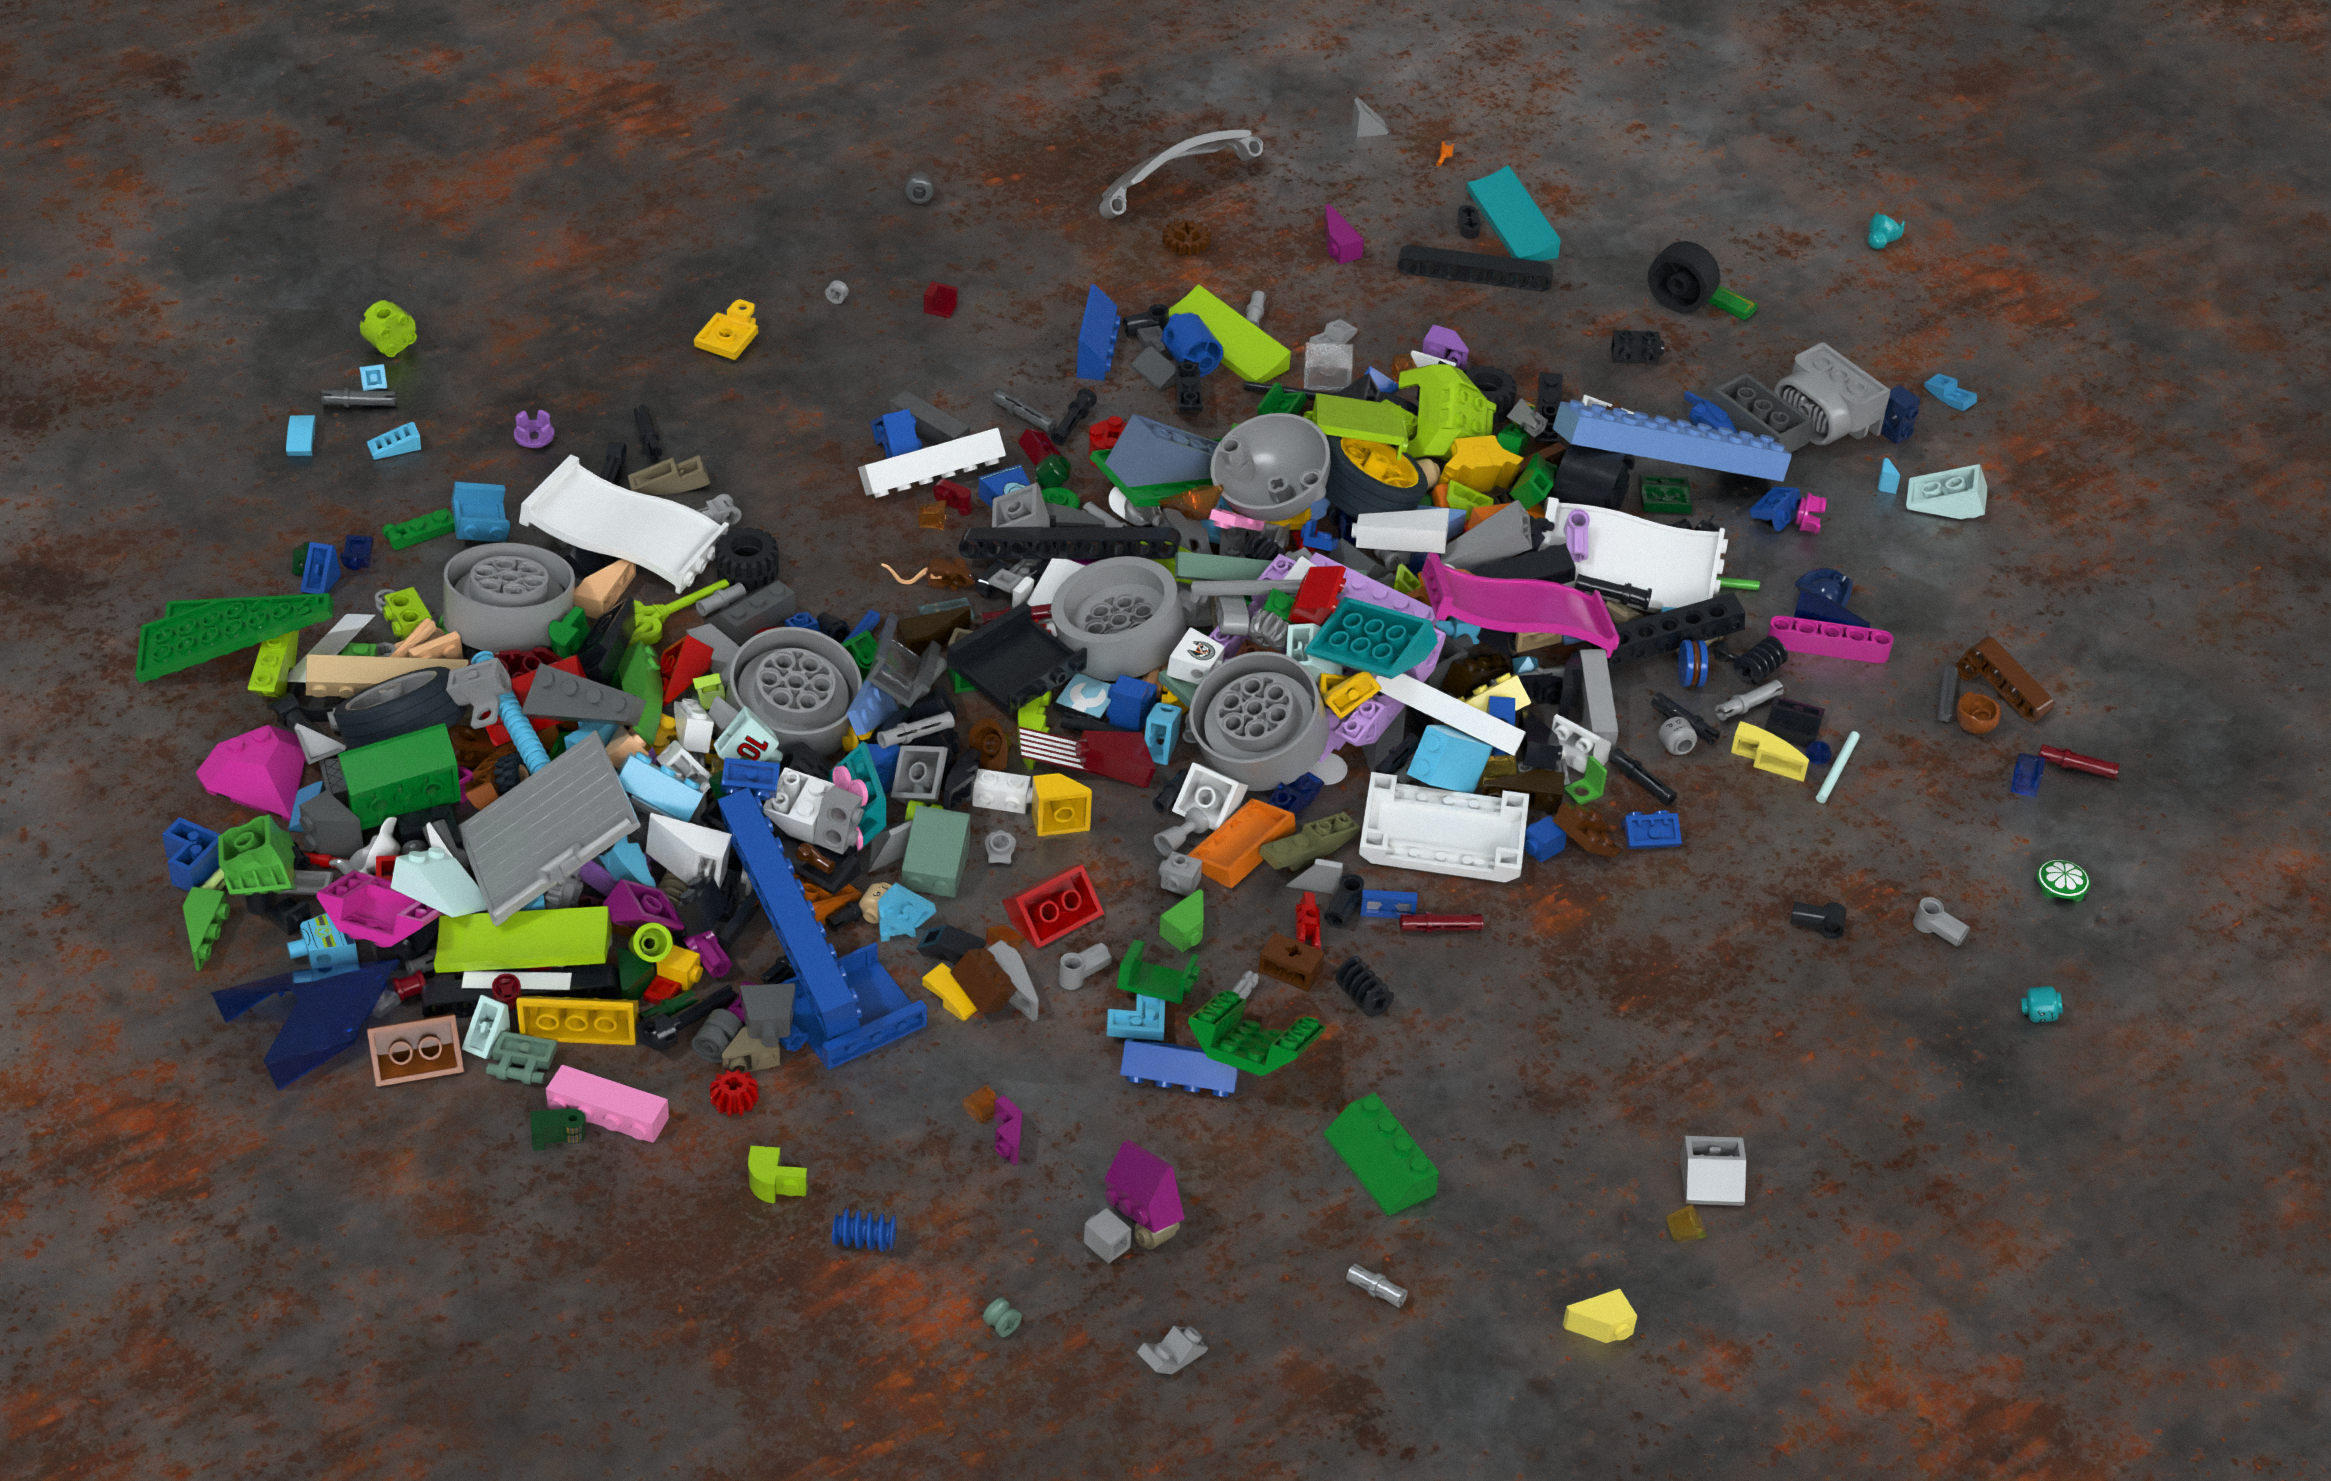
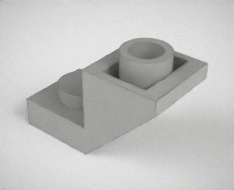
M1173 1326L1161 1343H1143L1137 1353L1155 1372L1173 1374L1203 1355L1208 1350V1347L1201 1341L1202 1335L1196 1329L1190 1326L1187 1328Z

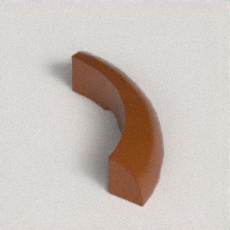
M556 725L537 731L536 735L539 737L543 748L551 750L559 732ZM513 742L503 744L472 772L474 779L466 783L465 793L474 807L482 810L502 796L503 792H499L497 789L499 783L495 784V779H497V775H494V770L497 769L495 763L498 762L497 759L501 756L519 752Z

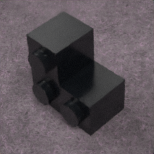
M450 804L396 815L401 846L409 841L421 840L430 848L422 828L429 822L432 824L444 819L456 847L463 849V841Z

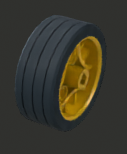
M1333 435L1328 436L1331 466L1325 486L1326 495L1324 497L1334 506L1357 520L1359 514L1416 510L1427 491L1428 481L1423 469L1407 452H1402L1401 460H1397L1396 448L1393 444Z

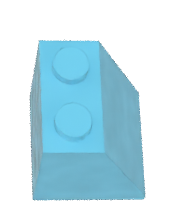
M1427 725L1407 774L1432 786L1474 794L1494 746L1450 725Z

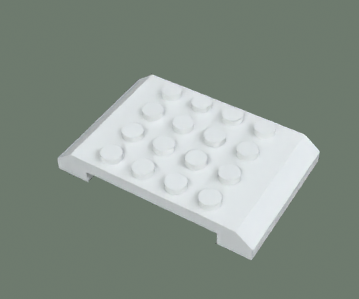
M1371 772L1359 854L1373 864L1508 882L1520 877L1529 794L1503 791L1502 798L1399 784L1397 783V775Z

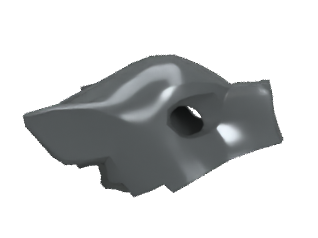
M1163 509L1167 519L1159 527H1171L1178 530L1182 537L1180 546L1190 552L1213 555L1210 549L1207 529L1202 527L1199 520L1186 519L1176 509ZM1193 540H1196L1198 542V549L1196 550L1193 544Z

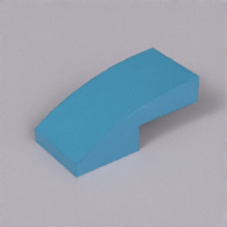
M1938 373L1925 382V388L1930 393L1955 409L1965 411L1977 402L1976 393L1957 388L1958 379Z

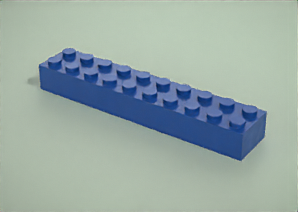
M749 787L718 799L725 831L732 834L731 843L827 1040H832L859 1028V1019L862 1018V1013L857 1004L859 999L853 986L849 988L846 982L848 977L843 965L838 966L835 960L837 955L832 943L827 944L824 927L821 921H816L814 907L810 900L806 901L804 887L800 879H795L793 865L789 857L785 859L783 855L784 848L779 837L775 838L772 833L774 828L768 816L764 817L762 813L764 808L759 796L753 797Z

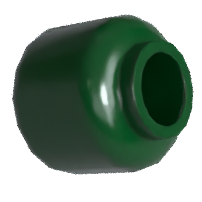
M1050 454L1035 467V479L1043 488L1060 487L1071 477V464L1063 455Z

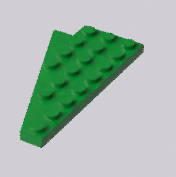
M329 593L168 601L166 603L165 618L141 625L135 677L139 683L156 680L172 672H179L184 668L205 663L210 659L228 655L236 650L252 647L268 639H275L280 635L301 630L318 622H324L333 618L334 600Z

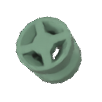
M1005 1298L993 1301L983 1315L984 1322L989 1326H994L996 1333L1000 1337H1006L1018 1327L1022 1319V1314L1017 1309H1011L1009 1302Z

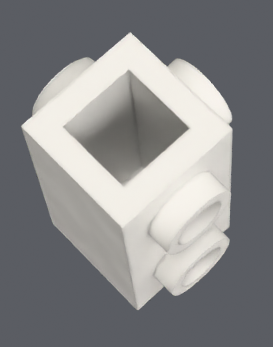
M978 769L973 789V806L1025 814L1028 803L1032 804L1031 776Z

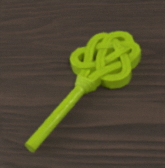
M723 579L666 605L653 604L652 606H644L640 601L634 600L636 629L627 649L638 640L644 645L657 643L662 638L661 623L669 617V614L712 596L714 591L729 588L728 581Z

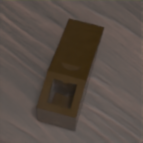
M969 605L898 620L897 641L916 656H922L932 641L941 646L949 642L955 627L961 629L971 627V607Z
M1496 654L1454 660L1442 687L1458 698L1463 696L1464 699H1467L1474 695L1473 690L1485 684L1489 688V681L1491 679H1496L1508 672L1510 673L1513 667L1505 663L1506 660Z
M1537 769L1484 781L1482 795L1502 798L1503 791L1529 794L1528 809L1557 813L1562 803L1565 773Z

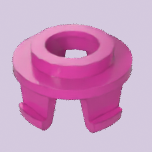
M1809 492L1806 498H1801L1795 524L1799 525L1798 531L1803 532L1804 530L1814 532V534L1819 533L1821 528L1820 519L1808 514V512L1824 513L1827 503L1826 498L1813 496Z

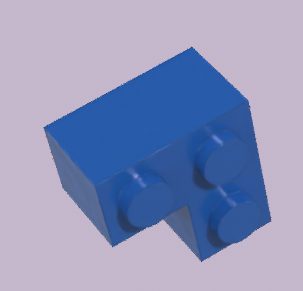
M909 409L885 414L870 421L876 445L883 443L887 459L923 449L922 442L919 437L917 438L914 429L916 428L915 417L910 413Z
M1120 674L1116 683H1112L1108 690L1107 697L1111 701L1106 716L1109 718V724L1140 731L1141 733L1148 715L1156 704L1157 685Z
M181 817L162 834L166 857L169 858L167 862L172 885L190 892L192 887L199 888L220 868L218 836L221 834Z

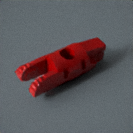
M1305 891L1300 904L1295 906L1296 941L1305 943V940H1311V946L1320 950V908L1316 906L1315 894Z

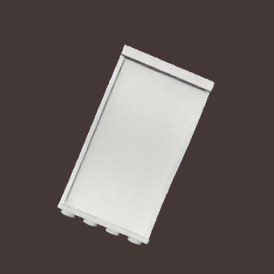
M570 455L521 504L519 519L520 524L528 527L532 523L546 533L571 545L638 564L675 585V592L678 594L686 586L690 587L695 576L698 573L701 574L706 564L715 559V544L722 535H727L729 523L724 522L722 525H719L707 516L674 501L630 491L614 485L579 464V458L574 455Z
M1549 497L1545 518L1553 522L1555 528L1553 531L1542 532L1546 538L1541 543L1538 551L1546 549L1551 545L1566 543V535L1563 529L1572 510L1582 509L1590 516V523L1588 525V559L1574 562L1576 566L1575 581L1562 585L1575 588L1579 573L1621 585L1632 583L1633 587L1645 590L1652 588V595L1647 610H1643L1641 606L1627 603V606L1655 614L1661 613L1662 607L1679 608L1711 599L1713 594L1718 595L1721 580H1717L1716 577L1717 574H1722L1724 560L1720 559L1721 553H1726L1728 539H1723L1725 529L1720 528L1719 532L1676 528L1602 507L1560 503L1559 499ZM1585 591L1586 594L1593 595V593ZM1602 596L1603 599L1620 603L1618 599Z

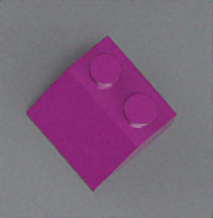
M621 879L603 903L604 906H608L611 921L617 925H627L639 929L647 923H659L669 931H680L685 928L683 926L684 923L678 916L679 914L662 889Z

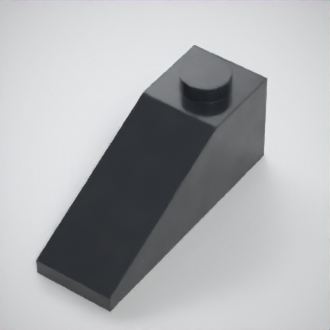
M1522 708L1517 728L1526 732L1520 745L1523 765L1555 769L1556 761H1560L1562 758L1563 745H1559L1558 736L1527 708Z

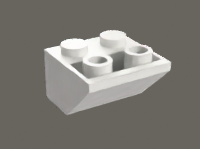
M1558 714L1554 716L1552 731L1557 734L1559 745H1563L1561 760L1565 759L1568 766L1585 774L1589 756H1594L1602 765L1608 761L1611 742Z
M785 767L778 779L776 798L766 800L763 806L764 811L762 812L789 836L815 844L813 839L821 801L835 784Z

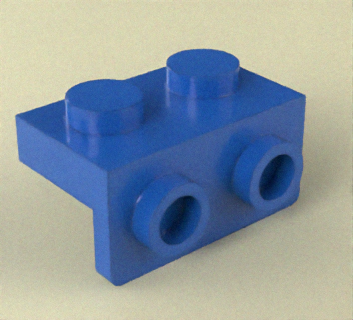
M725 757L721 792H725L728 796L749 787L754 797L758 795L760 800L766 801L770 800V798H776L780 763Z

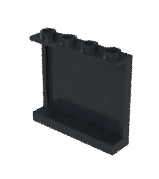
M1023 602L947 647V666L1004 711L1011 714L1086 669L1087 648L1084 647L1077 652L1071 650L1031 619V606Z

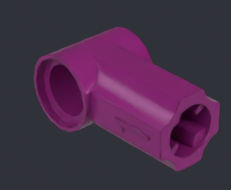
M712 930L692 937L687 935L683 938L690 950L700 954V961L713 978L723 977L729 972L733 964L718 944V939Z

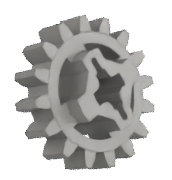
M580 868L567 876L562 884L557 883L544 893V902H547L545 909L578 907L579 897L583 890V883L580 882L581 876L579 875Z

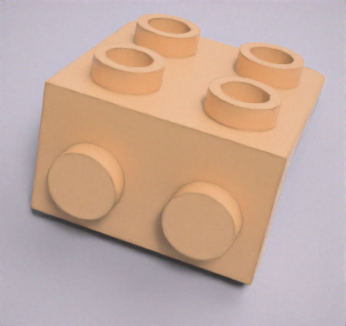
M436 628L423 644L409 649V657L463 659L461 637L456 631L445 635L440 628ZM403 641L396 643L394 645L395 648L397 649Z

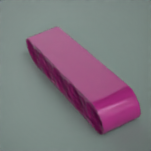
M1788 616L1773 617L1767 636H1773L1780 640L1787 651L1871 663H1885L1888 661L1894 640L1892 634L1884 630Z

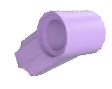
M1574 509L1569 513L1563 529L1566 535V545L1574 562L1588 559V525L1590 523V516L1582 509Z

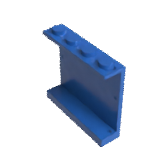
M876 942L835 959L838 966L843 965L848 977L846 982L849 988L853 986L859 999L857 1004L861 1010L862 1018L859 1019V1028L832 1040H827L797 976L780 983H795L796 1008L793 1019L807 1032L808 1040L806 1042L827 1070L927 1026V1006L922 1000L912 1004L878 961V945Z

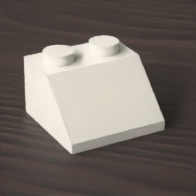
M1193 762L1172 811L1185 817V814L1191 808H1199L1206 814L1209 820V828L1216 830L1238 811L1248 785Z

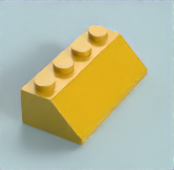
M521 996L517 998L519 1031L522 1035L567 1043L636 1045V1025L640 1020L638 1000Z

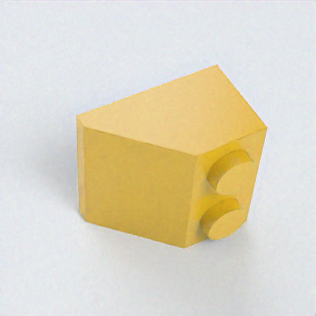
M1060 773L1033 776L1031 814L1037 837L1090 831L1091 789Z

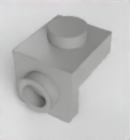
M1179 593L1184 616L1197 619L1203 608H1207L1211 601V596H1193L1192 593L1190 596Z

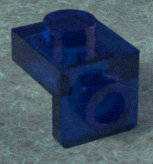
M347 535L344 552H341L339 557L343 566L351 570L369 568L374 542L373 538L369 536Z

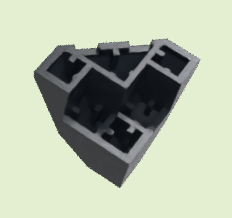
M944 686L916 700L910 708L906 706L895 712L873 731L867 744H878V732L896 728L898 724L903 722L909 724L948 711L953 715L954 719L957 718L955 706ZM947 728L912 739L908 744H897L899 747L931 746L948 748L940 790L945 791L946 779L952 767L958 761L957 753L961 752L958 732H954L953 728Z

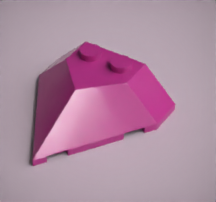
M266 725L218 743L197 770L196 776L209 794L217 796L220 793L230 797L232 802L266 814L270 812L279 814L283 820L290 822L297 791L300 789L306 759L296 734Z

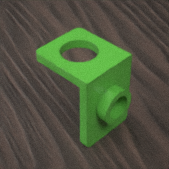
M1589 756L1584 778L1565 786L1564 792L1576 804L1580 805L1603 796L1607 776L1606 768L1594 756ZM1583 788L1589 794L1587 796H1578L1574 790Z

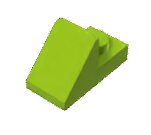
M716 673L693 679L695 689L698 691L700 704L704 710L710 709L717 696L725 701L726 691L722 674Z

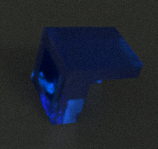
M2019 753L2012 774L2010 792L2037 797L2043 777L2045 758Z

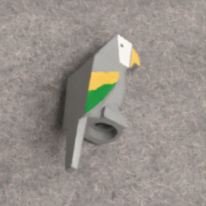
M1522 398L1507 416L1517 428L1524 427V430L1533 437L1543 432L1548 422L1538 412L1535 413L1536 407L1532 403Z

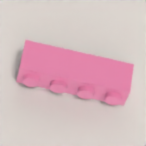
M561 1065L546 1088L547 1107L549 1109L581 1110L585 1114L586 1122L603 1126L611 1131L630 1135L638 1140L654 1143L669 1119L668 1099L565 1065Z

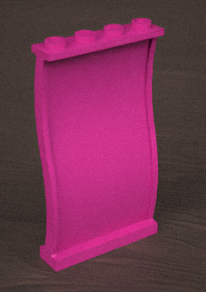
M1428 552L1421 576L1436 619L1446 621L1447 616L1450 615L1466 623L1486 629L1504 632L1555 633L1572 636L1605 649L1607 658H1610L1613 650L1617 649L1620 637L1599 591L1594 590L1593 595H1588L1575 588L1555 582L1537 579L1488 578L1471 575L1442 564L1438 554Z

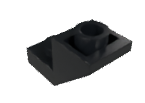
M947 924L927 929L917 950L922 956L943 952L953 965L956 966L968 950L984 948L986 941Z

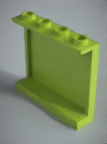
M1316 393L1312 422L1322 430L1325 436L1333 435L1393 444L1396 448L1397 460H1401L1402 452L1406 453L1408 447L1405 414H1402L1401 406Z

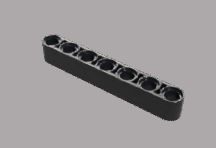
M1405 245L1400 249L1397 264L1399 271L1407 275L1540 292L1549 290L1553 279V267L1546 262L1415 245Z
M611 964L537 971L572 973L570 990L521 989L522 996L614 1000L621 996L619 970ZM463 979L426 984L421 989L422 1014L425 1018L451 1013L455 1014L456 1019L473 1017L480 995L493 999L492 989L462 988ZM517 1008L510 1010L509 1013L517 1012Z

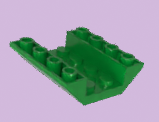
M445 723L338 754L340 774L348 792L349 810L360 819L361 831L382 825L389 817L396 818V815L461 801L457 761Z
M1229 990L1220 991L1188 1019V1024L1207 1058L1259 1076H1264L1297 1059L1326 1030V1026L1319 1024V1021L1312 1017L1299 1018L1286 1031L1279 1029L1267 1030L1261 1028L1259 1023L1251 1020L1243 1022L1241 1020L1247 1000L1239 998L1240 995Z

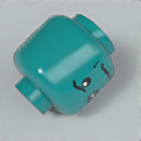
M2053 986L2031 987L2026 992V998H2021L2022 1013L2028 1014L2032 1023L2054 1022L2058 1019L2059 1014H2063L2061 992H2056Z

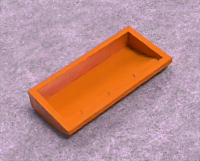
M1252 798L1187 856L1202 860V873L1232 889L1264 860L1259 854L1261 845L1290 837L1297 831L1295 815L1292 812Z

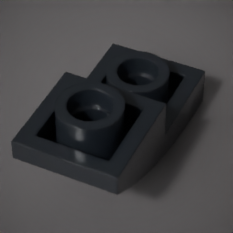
M1551 675L1518 676L1529 699L1534 698L1537 704L1559 700L1562 677Z

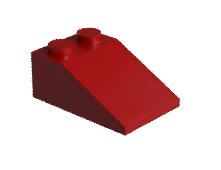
M686 635L663 651L659 662L663 684L662 708L694 682L693 679L699 678L702 674L709 671L713 664L711 657L714 648L690 635Z

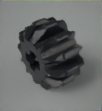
M1257 532L1248 538L1242 548L1245 558L1273 561L1278 554L1286 556L1277 542H1274L1265 534Z

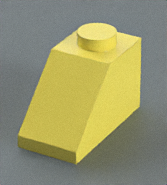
M1617 1289L1566 1306L1563 1326L1566 1330L1609 1343L1615 1340H1624L1633 1334L1637 1314L1621 1289Z

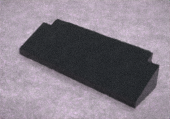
M715 798L700 817L703 822L726 833L719 804ZM771 820L774 828L772 833L775 838L779 837L784 848L783 855L785 859L789 857L795 874L834 896L862 873L860 862L857 858L858 849L856 845L853 847L849 846L844 854H840L820 845L812 844L823 856L835 862L834 870L832 873L827 874L805 861L797 859L795 855L796 849L801 844L809 842L789 836Z

